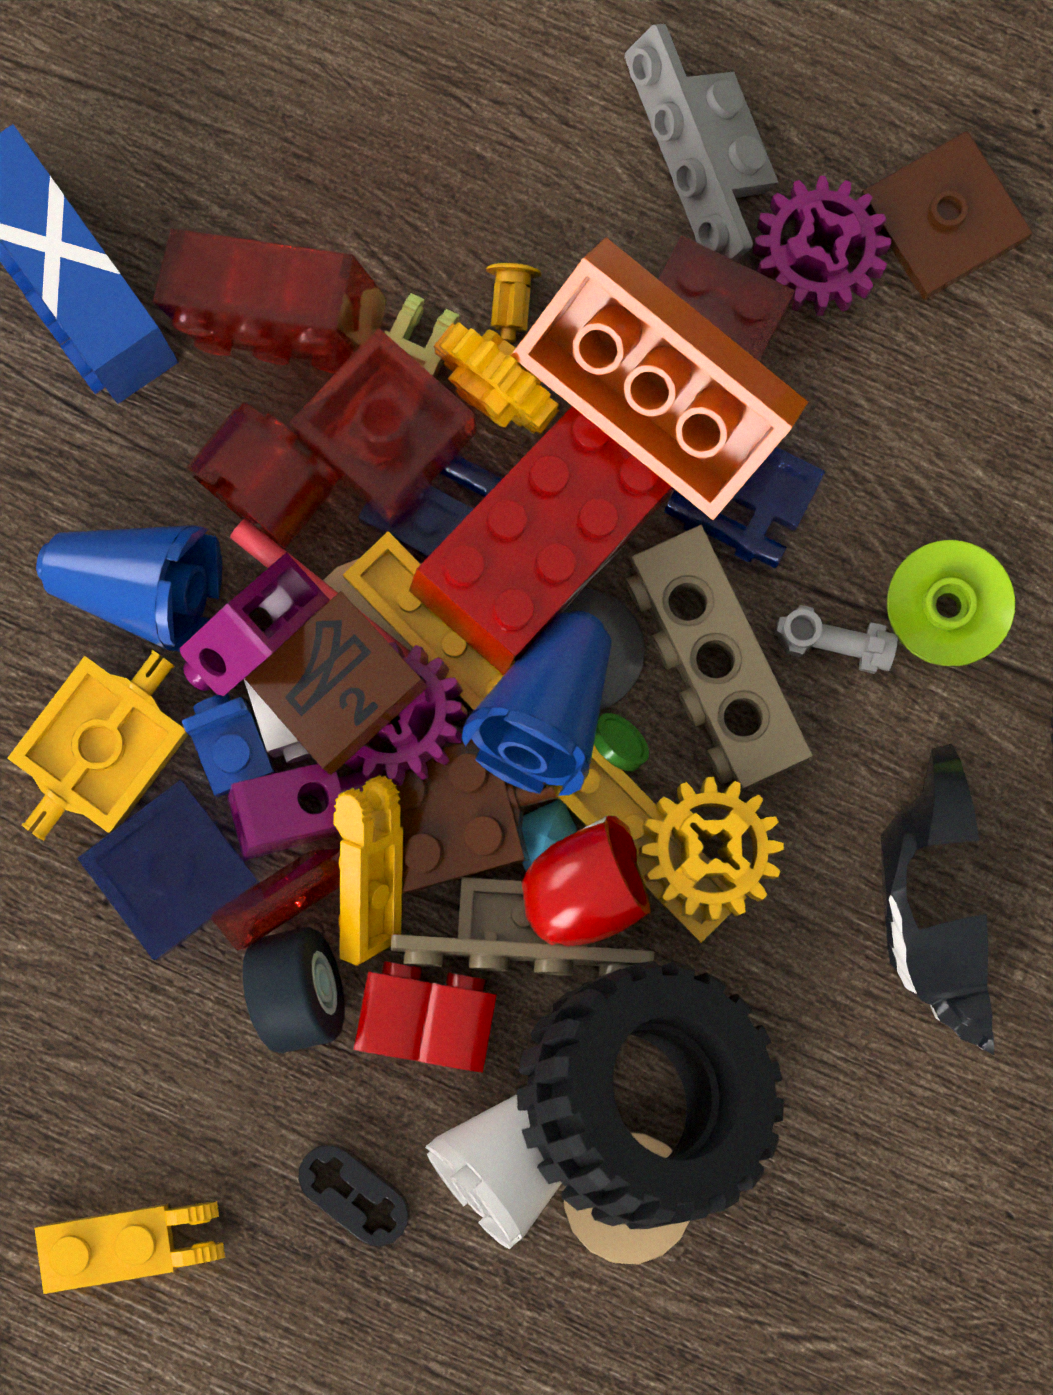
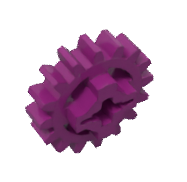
M819 176L815 190L808 191L799 179L793 183L791 200L776 193L772 197L770 204L773 214L761 213L756 228L765 235L755 238L752 253L767 257L759 263L757 275L759 278L774 275L776 280L770 294L774 298L786 291L793 294L791 309L794 311H798L804 301L809 300L814 301L816 315L823 316L828 301L834 300L840 310L844 312L849 309L852 303V291L864 299L868 297L873 288L870 278L880 279L886 268L887 263L879 258V256L887 254L891 245V239L876 235L882 230L886 217L884 214L872 216L867 214L866 211L873 198L869 193L861 196L856 201L850 198V181L845 180L836 192L829 190L826 176ZM794 218L796 223L794 230L797 235L789 238L787 243L781 246V232L789 221ZM812 237L813 239L817 238L821 246L831 244L833 247L830 254H826L821 246L811 248ZM861 246L860 263L849 274L847 270L849 262L846 256L854 253L855 248ZM800 275H803V276L808 277V278H810V279H813V280H815V281H811V280L805 279V278L801 277Z
M390 642L389 644L426 683L428 688L399 713L401 719L398 722L402 733L389 722L365 744L371 743L376 747L386 742L394 745L398 753H382L364 745L345 763L352 770L363 765L362 774L369 780L379 775L382 776L384 770H386L388 779H392L393 784L401 786L405 779V770L412 769L421 780L428 778L427 761L433 758L443 765L450 761L442 747L446 741L451 743L462 742V735L452 726V722L468 717V711L462 703L451 701L459 696L463 689L455 677L446 678L450 669L439 657L428 663V654L421 646L415 645L406 658L398 644ZM431 720H433V723H432V726H431L430 730L428 731V733H427L426 736L424 737V734H425L426 729H427V727H428V725H429V722H430Z

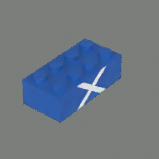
M14 124L0 132V262L94 394L106 388L115 402L119 404L179 362L157 324Z

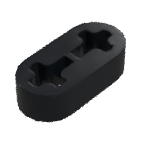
M327 1143L314 1148L304 1157L299 1167L298 1175L301 1190L313 1203L359 1240L370 1246H385L393 1243L403 1234L409 1222L410 1212L406 1198L395 1186L350 1150L339 1144ZM334 1157L340 1159L344 1165L340 1169L339 1175L354 1188L349 1196L335 1185L331 1184L323 1191L314 1184L319 1176L317 1170L312 1167L316 1159L323 1163H328ZM361 1193L369 1201L377 1205L384 1198L389 1199L395 1205L390 1216L397 1222L396 1226L390 1230L388 1227L381 1225L375 1232L368 1229L365 1223L368 1220L369 1213L354 1201L358 1194Z

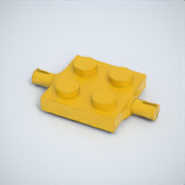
M152 650V654L131 681L124 677L109 674L84 656L7 759L33 777L41 792L45 794L25 823L23 822L22 824L26 830L31 831L43 841L46 839L45 837L65 810L85 815L106 832L114 835L187 738L188 734L185 729L165 715L157 701L152 697V694L170 670L175 667L154 650Z

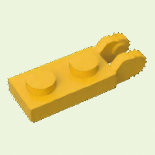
M381 775L366 781V785L362 786L363 792L359 788L356 790L351 788L338 794L339 797L335 799L336 805H334L336 808V812H334V825L343 838L340 841L339 857L340 914L338 923L340 928V959L356 966L391 947L392 935H401L403 827L400 826V805L398 804L400 798L398 796L399 791L396 789L397 785L392 783V779L389 780L386 776L381 777Z
M217 1201L169 1208L168 1204L35 1227L43 1294L171 1273L177 1270V1267L225 1258L223 1242L206 1241L193 1244L191 1247L174 1249L171 1225L186 1223L190 1225L210 1222L212 1218L219 1217Z

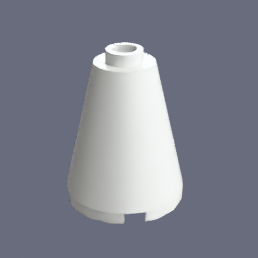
M517 1094L435 1137L426 1146V1149L430 1151L427 1153L430 1162L463 1207L468 1203L483 1217L478 1223L496 1241L508 1249L524 1238L562 1184L561 1181L548 1184L537 1169L538 1164L544 1161L538 1147L527 1149L521 1130L530 1127L527 1110H517Z

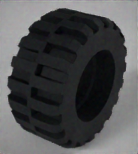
M655 961L636 963L624 969H618L584 983L581 987L564 994L553 1003L552 1013L541 1017L531 1032L532 1040L539 1045L523 1051L519 1071L521 1074L528 1076L527 1086L517 1089V1110H527L530 1127L521 1130L527 1149L538 1147L544 1161L538 1164L537 1169L547 1183L552 1184L561 1181L565 1186L561 1193L562 1199L577 1211L592 1208L591 1214L595 1221L610 1226L626 1224L629 1229H650L707 1218L708 1214L724 1211L737 1203L741 1191L753 1189L764 1174V1167L758 1161L773 1158L779 1141V1135L772 1132L773 1123L783 1121L784 1098L776 1097L775 1083L783 1081L779 1062L771 1063L766 1045L772 1042L763 1024L754 1026L748 1018V1015L752 1012L751 1007L739 994L730 997L723 994L726 987L724 982L708 972L694 977L695 970L690 965L670 962L660 966ZM629 1035L647 1040L659 1048L676 1068L684 1087L687 1106L685 1126L677 1146L667 1158L653 1153L640 1144L625 1126L617 1109L613 1092V1072L620 1048Z

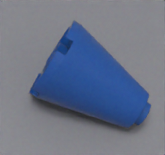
M196 525L60 532L40 549L37 557L36 571L48 594L168 651L180 652V647L211 619L202 617L207 597L219 599L223 562L220 543L217 537L205 534L209 529Z
M584 611L557 614L469 715L462 733L465 747L472 739L480 749L475 760L483 768L504 782L537 794H541L545 785L543 782L547 783V785L562 786L558 796H568L582 788L590 769L612 645L610 635L597 617Z

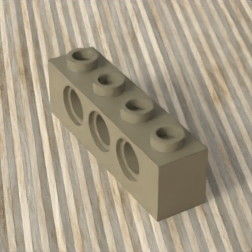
M702 525L632 556L629 567L632 575L624 579L626 587L639 613L649 609L659 629L658 633L651 636L653 644L664 667L667 670L677 667L687 688L679 692L681 703L692 725L697 727L704 724L714 747L706 750V754L721 785L736 781L741 783L740 792H743L808 761L813 755ZM678 592H691L701 600L703 614L699 618L690 621L679 619L670 610L669 599ZM706 648L720 649L730 660V672L721 678L707 677L697 666V654ZM736 704L751 708L758 720L756 732L750 736L733 734L725 725V710Z

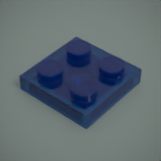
M179 780L77 858L154 961L162 959L261 883L182 780Z

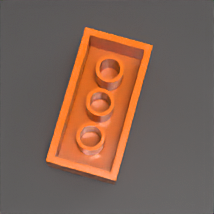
M607 237L581 260L511 354L517 362L712 520L717 517L791 430L808 404L806 399Z

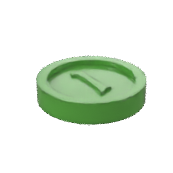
M605 713L598 718L594 745L599 753L619 769L625 771H636L649 757L648 745L639 730L625 718L613 713Z

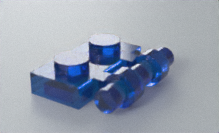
M775 447L731 499L755 512L748 527L721 513L712 520L675 490L663 513L685 523L683 528L685 531L702 525L707 535L735 548L734 555L749 563L755 558L776 569L787 547L765 536L771 522L774 521L795 532L826 471Z

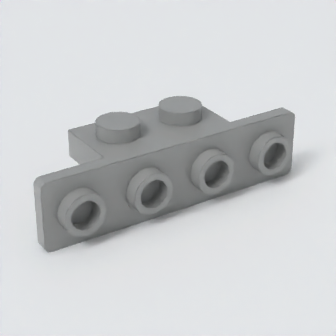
M654 24L625 52V60L710 273L722 272L753 246L751 236L735 198L765 194L778 183V180L735 73L726 72L687 77L667 26L665 24Z

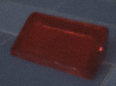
M340 849L313 850L305 853L214 911L211 915L212 921L237 951L240 949L243 951L252 943L260 940L339 888Z

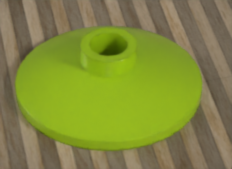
M942 540L918 548L899 565L889 585L887 611L894 633L898 636L900 642L915 656L940 666H963L983 659L1003 642L1013 623L1015 594L1006 570L989 552L968 542ZM946 596L956 602L957 614L955 617L946 618L938 613L936 608L938 598Z

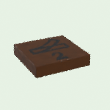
M342 591L244 678L329 775L337 771L428 688L426 683Z

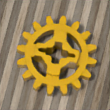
M452 322L433 346L436 349L435 354L445 361L443 364L448 369L453 371L448 380L456 386L455 392L469 405L474 406L488 416L495 424L506 427L512 420L517 426L521 427L523 425L533 434L535 432L541 434L559 412L557 409L559 407L558 403L550 398L551 393L540 385L542 381L511 356L516 348L505 341L497 332L489 329L481 337L474 329L470 328L468 330L461 323L457 322L455 325Z
M707 777L702 782L700 794H695L693 788L687 782L682 783L677 787L680 803L675 804L672 800L663 796L655 805L664 816V819L662 821L647 819L644 822L642 829L648 834L655 836V841L640 847L639 856L654 858L656 867L645 874L644 878L646 882L660 879L664 881L666 888L662 891L659 898L663 904L674 899L676 896L684 900L682 916L687 918L692 916L698 906L702 905L705 906V914L708 921H716L720 918L723 904L727 905L734 916H738L746 912L742 896L746 894L758 902L767 896L765 889L758 882L760 878L775 879L779 877L780 870L767 861L768 856L784 850V843L768 840L766 833L778 823L776 816L760 820L755 813L763 801L760 795L751 798L746 803L738 799L741 785L739 782H732L724 793L717 792L714 777ZM699 807H717L729 813L722 820H704L696 812L693 814L690 810ZM746 830L749 832L753 846L751 866L742 856L741 836ZM671 831L673 836L681 843V863L675 870L671 864L668 850ZM698 836L706 841L713 836L719 837L723 845L718 853L724 861L722 862L715 858L707 864L703 862L698 855L704 846L698 839ZM701 878H718L724 885H729L732 889L725 892L708 893L692 887Z

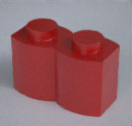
M386 961L383 964L382 974L368 972L354 1050L483 1073L497 996L496 994L484 992L486 979L448 973L446 985L420 981L422 972L420 967Z

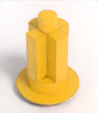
M491 264L486 268V272L495 275L491 326L501 331L500 336L505 341L513 343L516 342V331H527L531 279L541 277L542 273L537 268L525 264Z

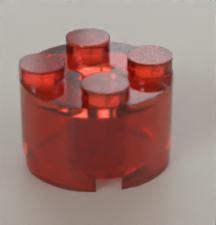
M245 402L238 409H233L186 467L187 471L194 474L192 477L216 499L241 519L246 518L254 525L259 523L261 525L260 530L283 549H287L334 491L333 487L341 478L331 466L318 456L311 453L308 457L299 448L294 446L293 444L298 437L282 422L268 413L264 417Z

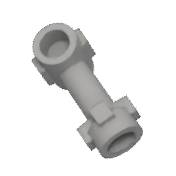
M799 605L787 617H779L774 631V635L778 637L779 643L786 650L787 655L801 657L805 651L815 647L860 658L859 670L873 674L877 672V669L890 670L898 642L896 634L885 632V625L871 622L866 633L822 623L820 617L814 612V608Z

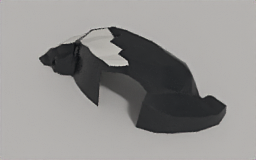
M948 744L931 749L922 793L897 814L881 834L882 890L890 964L898 972L905 988L924 1003L930 1004L937 1020L953 1029L961 1040L975 1044L984 1051L994 1055L992 1009L987 988V914L971 916L919 930L907 900V865L917 849L929 845L979 841L975 809L962 763L953 744Z

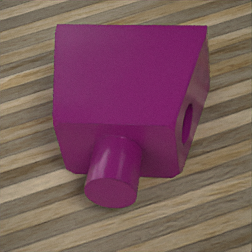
M286 552L180 647L181 656L185 659L183 666L185 677L199 690L208 691L212 689L216 694L225 696L329 601V598ZM257 607L267 610L273 620V623L264 632L248 617Z
M313 764L231 784L227 800L243 861L340 834L334 825L335 799L339 797L338 794L354 788V790L359 788L363 792L362 786L366 785L365 782L369 779L362 774L363 771L341 777L337 776L336 771L329 775L319 764ZM306 795L316 797L322 805V812L314 814L305 812L299 805L298 797Z

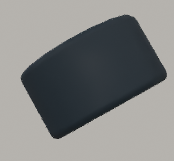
M302 927L257 938L247 946L243 959L242 976L245 1001L251 1022L259 1038L268 1049L278 1053H286L334 1041L342 1032L345 1019V999L336 959L322 934L313 928Z

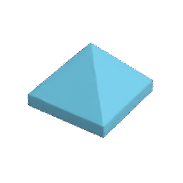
M560 799L523 815L522 832L530 859L522 862L526 872L535 859L552 844L578 831L567 806Z

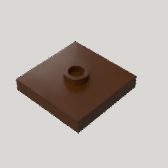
M968 130L866 188L860 195L861 197L869 193L873 197L867 209L870 216L875 214L885 215L886 222L880 232L884 237L891 239V250L923 300L928 299L1028 241L1033 234Z

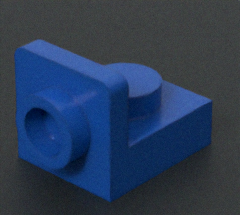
M229 693L225 696H212L193 706L195 715L182 720L186 733L193 740L213 794L217 798L228 794L233 783L276 773L251 708L242 697L231 700Z

